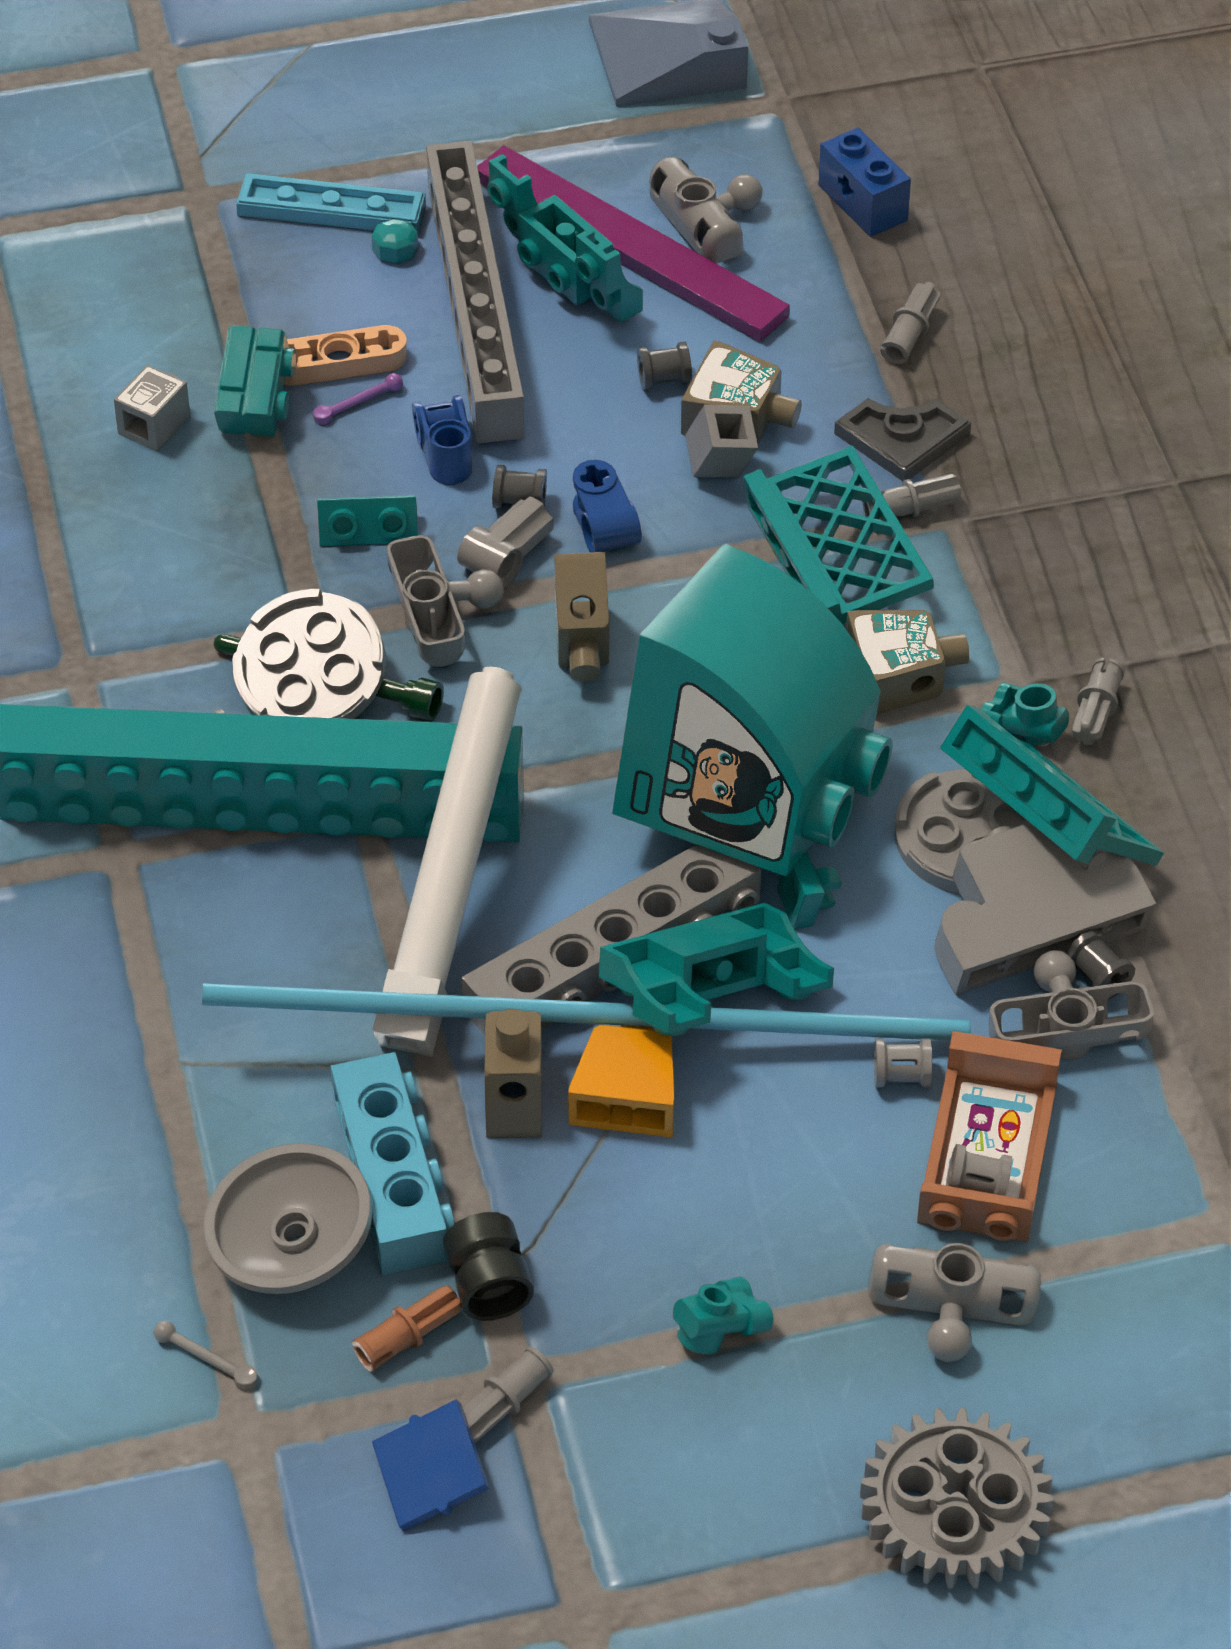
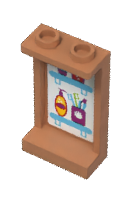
M956 1031L952 1032L939 1111L925 1179L920 1190L917 1223L932 1225L944 1231L961 1230L984 1234L1002 1241H1029L1058 1083L1062 1049ZM956 1144L965 1145L967 1152L999 1159L1002 1155L1012 1156L1011 1174L1005 1196L945 1186L950 1159Z

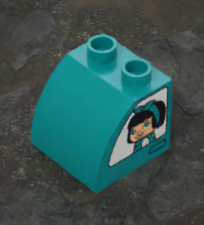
M723 544L639 636L612 814L785 877L789 875L803 854L807 852L814 842L833 848L840 840L848 823L853 807L854 794L857 793L872 798L878 791L885 777L893 746L891 738L873 732L881 690L867 660L842 623L808 589L779 568L757 556Z

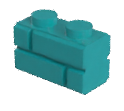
M238 325L228 327L214 409L217 426L221 432L243 435L249 433L254 436L273 437L276 435L278 420L287 419L289 392L283 391L285 377L293 378L296 350L289 348L286 332L282 329L261 327L255 329L250 326Z

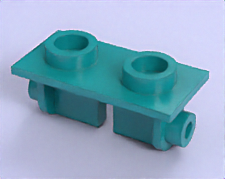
M416 495L317 499L319 546L389 544L395 540L418 536Z

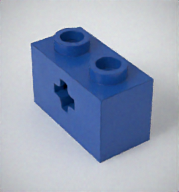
M859 127L820 143L818 185L870 237L908 221L911 178Z

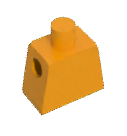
M599 1025L593 1028L569 1086V1125L673 1138L674 1080L672 1036L662 1035L653 1031V1027L620 1025L618 1027Z

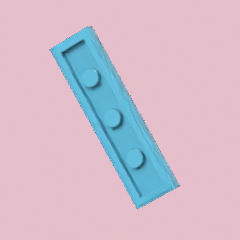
M246 173L237 199L236 208L237 216L374 231L379 223L390 219L410 222L416 231L419 232L426 207V193Z

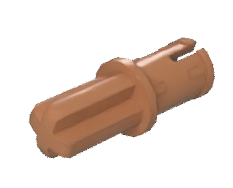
M450 1286L439 1287L405 1310L399 1306L395 1307L391 1311V1317L352 1341L353 1350L361 1364L368 1371L373 1372L407 1348L412 1346L417 1349L423 1344L422 1337L460 1313L462 1309L461 1302Z

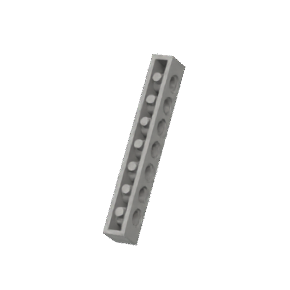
M472 141L426 145L428 189L476 443L524 439V396Z

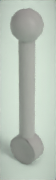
M160 1321L156 1324L153 1334L158 1342H172L234 1377L236 1387L241 1390H251L256 1386L257 1371L253 1366L242 1365L238 1367L176 1332L175 1326L169 1321Z

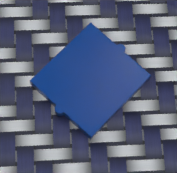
M457 1399L422 1417L412 1415L409 1418L408 1424L372 1441L398 1526L403 1531L440 1513L447 1516L452 1512V1507L490 1489L462 1404Z

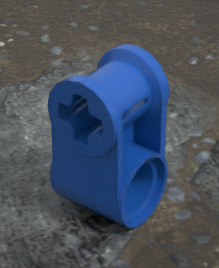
M461 395L453 396L452 400L448 402L424 406L420 401L413 402L412 415L415 433L419 445L422 446L430 475L434 480L443 484L464 482L472 474L471 430L467 422L465 406Z
M587 460L580 463L573 472V485L577 492L573 500V512L582 529L584 540L590 553L607 552L640 543L642 532L638 514L633 503L628 499L616 474V470L612 465L602 460Z

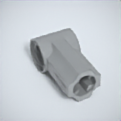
M531 496L526 500L520 499L488 529L476 526L468 532L458 550V563L472 572L481 569L495 572L503 581V587H505L518 574L523 563V557L553 531V517L546 511L544 504Z

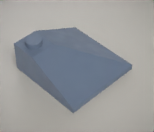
M693 0L589 15V23L616 106L747 88L748 45L738 17L721 0Z

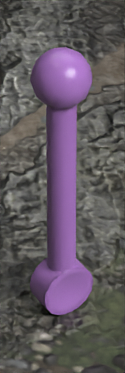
M391 373L386 376L384 382L330 407L326 405L317 406L313 410L314 421L318 425H327L332 422L334 415L388 390L392 392L399 391L402 388L403 379L399 374Z

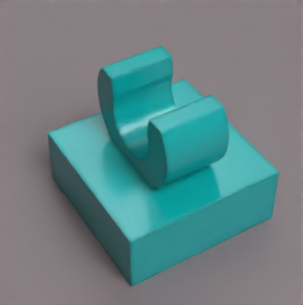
M808 852L803 854L787 877L781 875L777 886L778 894L793 929L813 926L819 909L831 908L836 903L831 889H839L842 886L836 869L834 867H823L815 870Z

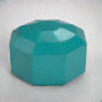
M390 219L377 224L372 234V250L381 261L395 264L413 258L418 248V232L408 221Z

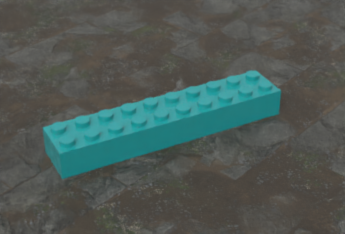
M0 704V819L20 822L44 821L67 822L71 824H113L127 827L136 825L173 827L177 829L206 828L228 831L252 830L275 831L279 833H322L336 836L345 834L381 836L386 838H428L458 723ZM512 726L483 838L484 841L520 842L524 802L522 726Z

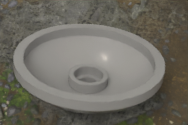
M304 1143L272 1147L238 1164L216 1187L209 1200L204 1217L205 1243L218 1269L229 1280L243 1288L267 1294H286L305 1290L336 1275L359 1252L367 1238L372 1222L373 1207L371 1194L360 1170L347 1157L335 1150L320 1145ZM297 1236H303L296 1241H292Z

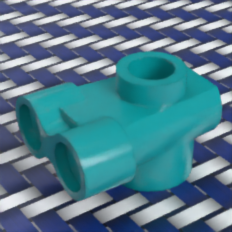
M1003 682L997 688L994 699L991 702H985L981 707L984 713L1009 733L1023 736L1027 743L1034 746L1055 743L1069 723L1068 710L1057 706L1055 690L1045 684L1035 683L1020 687Z
M744 1277L726 1279L715 1284H705L700 1287L697 1294L677 1300L673 1307V1319L679 1325L677 1330L678 1340L684 1347L699 1354H713L717 1352L721 1347L725 1334L741 1332L743 1336L766 1332L772 1328L774 1321L773 1312L769 1304L754 1298L751 1286Z

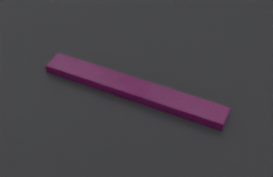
M505 145L477 166L480 183L487 187L489 183L488 161L504 154L507 157L508 171L518 179L525 175L532 178V190L537 203L556 195L613 243V251L617 250L620 253L621 264L759 342L789 318L790 305Z

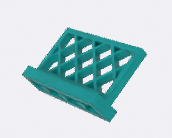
M853 445L770 478H766L762 469L743 476L748 509L783 570L816 596L842 625L847 623V611L880 610L934 588L932 575ZM848 465L854 473L849 484L827 479L830 472ZM794 486L809 488L803 502L785 498L781 491ZM820 491L842 496L836 509L814 504ZM852 499L873 504L874 507L869 517L846 512ZM807 517L829 521L823 535L802 529ZM840 524L862 529L856 543L833 538ZM872 532L893 537L894 540L889 551L866 546ZM827 550L849 555L843 569L822 563ZM859 558L882 563L876 577L853 571ZM892 566L912 570L916 576L901 583L886 579ZM846 584L869 589L866 597L846 604L841 596Z
M966 705L940 747L942 751L1076 861L1088 864L1097 849H1101L1157 866L1165 854L1032 745L1015 738L977 707Z

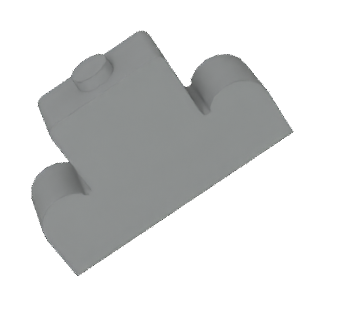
M1031 823L1012 829L1010 826H1002L989 832L983 839L961 847L952 877L964 901L955 902L943 913L935 939L934 950L955 995L1033 969L1036 960L1042 954L1051 950L1066 953L1072 942L1088 930L1100 929L1106 935L1107 943L1147 929L1157 903L1137 866L1128 857L1111 852H1101L1091 859L1086 869H1082L1078 861L1073 859Z

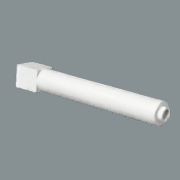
M484 667L482 672L470 675L393 970L388 969L382 992L448 995L445 985L522 690L521 686L513 680L514 675L507 670L498 667ZM376 1014L372 1032L382 1047L432 1057L442 1017Z

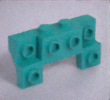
M504 154L488 161V194L497 207L505 209L503 218L507 228L514 235H519L517 251L520 259L527 267L535 269L549 282L556 292L565 295L576 306L592 298L597 307L606 310L620 323L643 311V290L626 280L621 268L620 253L617 250L613 251L612 242L556 195L537 203L532 190V178L528 175L520 179L515 177L508 171L507 157Z
M761 903L601 946L598 977L620 988L621 993L634 997L632 1016L653 1026L654 1030L662 1035L678 1036L685 1034L689 1028L710 1023L712 1003L707 1000L763 984L778 991V995L782 998L803 1000L808 998L810 993L833 987L834 968L817 958L803 944L785 912L766 903Z

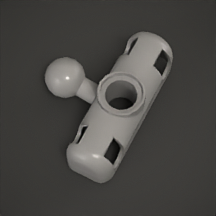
M667 157L660 160L650 173V197L676 227L678 233L688 241L698 254L716 264L741 255L743 253L742 228L736 221L732 220L731 214L728 211L734 208L745 211L756 207L760 203L763 193L759 180L748 174L738 175L729 182L727 191L716 197L714 182L697 176L692 170H689L688 164L681 158ZM699 238H704L702 246L698 241Z
M418 535L390 542L387 546L388 567L392 573L393 581L404 609L405 625L412 632L415 643L418 645L421 659L433 667H446L455 663L463 655L465 649V629L455 601L469 600L475 607L483 609L496 606L504 594L503 581L495 572L481 569L473 572L467 580L447 582L434 543L429 537ZM434 561L435 571L427 570Z
M1051 950L1042 954L1036 960L1034 966L1035 981L1041 988L1051 993L998 1000L990 1007L989 1036L991 1038L1062 1049L1061 1059L1075 1060L1085 1056L1091 1047L1115 1044L1122 1040H1140L1149 1035L1152 1028L1154 1009L1147 988L1142 983L1136 981L1080 989L1073 988L1072 984L1076 977L1075 962L1063 951ZM1116 993L1127 994L1128 1015L1108 1017L1107 1001L1109 997ZM1010 1008H1020L1022 1010L1023 1030L1002 1032V1013Z
M962 1243L948 1244L939 1251L918 1247L910 1249L883 1244L875 1250L873 1255L868 1295L872 1301L880 1305L940 1314L939 1320L933 1322L926 1336L929 1351L936 1358L944 1362H952L965 1357L972 1345L971 1332L969 1327L962 1321L963 1317L1017 1326H1025L1033 1322L1040 1298L1041 1274L1037 1268L1029 1264L1023 1266L1005 1263L1004 1260L984 1258L973 1247ZM888 1272L911 1276L907 1295L893 1297L886 1293ZM950 1279H957V1280H960L961 1282H956V1281H953V1280H950ZM1002 1289L1025 1293L1021 1312L1018 1314H1006L999 1309Z

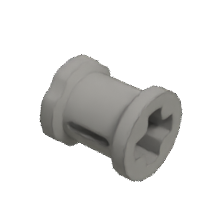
M875 1038V1088H884L886 1082H919L922 1088H931L932 1047L930 1038H922L919 1044H886L884 1038ZM891 1061H913L915 1065H892Z
M956 1144L950 1159L945 1186L1005 1196L1011 1174L1012 1156L1002 1155L999 1159L967 1152L965 1145Z

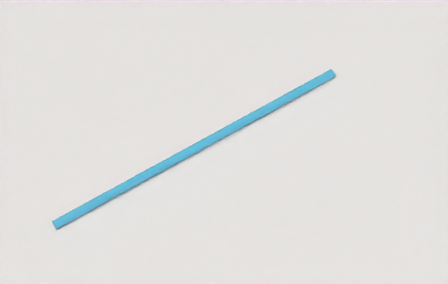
M203 983L202 1005L479 1019H486V1014L491 1011L519 1009L521 1011L541 1013L542 1022L653 1027L632 1016L633 1004ZM711 1008L710 1023L690 1029L901 1039L930 1038L931 1040L951 1041L953 1031L971 1034L970 1020Z

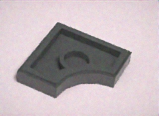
M867 398L835 421L834 434L849 445H853L855 449L895 477L904 481L911 479L968 437L971 432V422L938 399H933L921 406L898 408L885 406Z

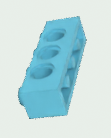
M396 1052L331 1065L333 1099L351 1162L362 1173L371 1194L373 1214L370 1233L382 1276L448 1261L443 1247V1238L447 1230L455 1223L450 1204L440 1205L436 1193L443 1192L442 1178L437 1160H427L424 1148L430 1147V1140L424 1115L414 1116L411 1105L417 1104V1094L411 1072L401 1073ZM403 1205H413L409 1207H402Z

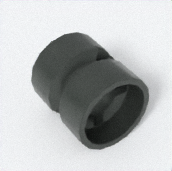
M498 1212L478 1213L456 1222L447 1230L443 1238V1247L449 1266L456 1275L455 1286L462 1309L468 1317L479 1321H493L519 1312L529 1304L534 1295V1285L527 1263L520 1251V1241L514 1223L507 1215Z

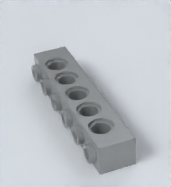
M696 844L462 976V996L588 1002L606 991H614L618 987L598 977L601 946L757 905L760 903L761 868ZM470 1018L485 1035V1019ZM541 1021L542 1028L545 1027V1026H547L548 1024H550V1023H552V1022H542V1021Z

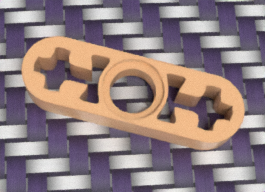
M381 325L287 339L289 348L296 350V367L293 378L285 377L284 385L297 386L395 371L401 368L407 361L406 335L398 327ZM360 350H365V354H360ZM334 351H345L351 354L343 360H333L327 357L328 354ZM313 357H318V361H313Z

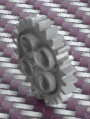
M936 1408L934 1423L928 1425L918 1414L912 1415L910 1433L895 1424L892 1426L891 1443L878 1439L875 1447V1458H867L865 1461V1478L861 1479L860 1498L864 1499L862 1501L861 1518L862 1520L870 1521L869 1539H884L882 1556L885 1559L899 1553L902 1554V1573L906 1574L916 1565L923 1567V1583L928 1584L937 1572L944 1573L948 1589L954 1588L958 1575H966L971 1586L978 1588L980 1573L985 1571L997 1583L1001 1582L1004 1563L1017 1571L1022 1570L1024 1552L1036 1556L1039 1551L1040 1537H1047L1050 1525V1517L1048 1516L1052 1515L1054 1496L1049 1495L1052 1476L1042 1473L1044 1463L1042 1454L1027 1456L1030 1445V1438L1028 1436L1012 1442L1010 1440L1011 1423L1006 1422L995 1431L989 1428V1413L984 1412L975 1424L968 1422L965 1408L959 1409L955 1421H947L941 1408ZM960 1458L969 1463L957 1464L951 1462L950 1459ZM916 1490L925 1495L914 1497L907 1495L905 1492ZM1001 1498L1005 1499L1009 1503L996 1504L992 1503L988 1499ZM955 1530L963 1533L964 1536L952 1537L944 1532Z

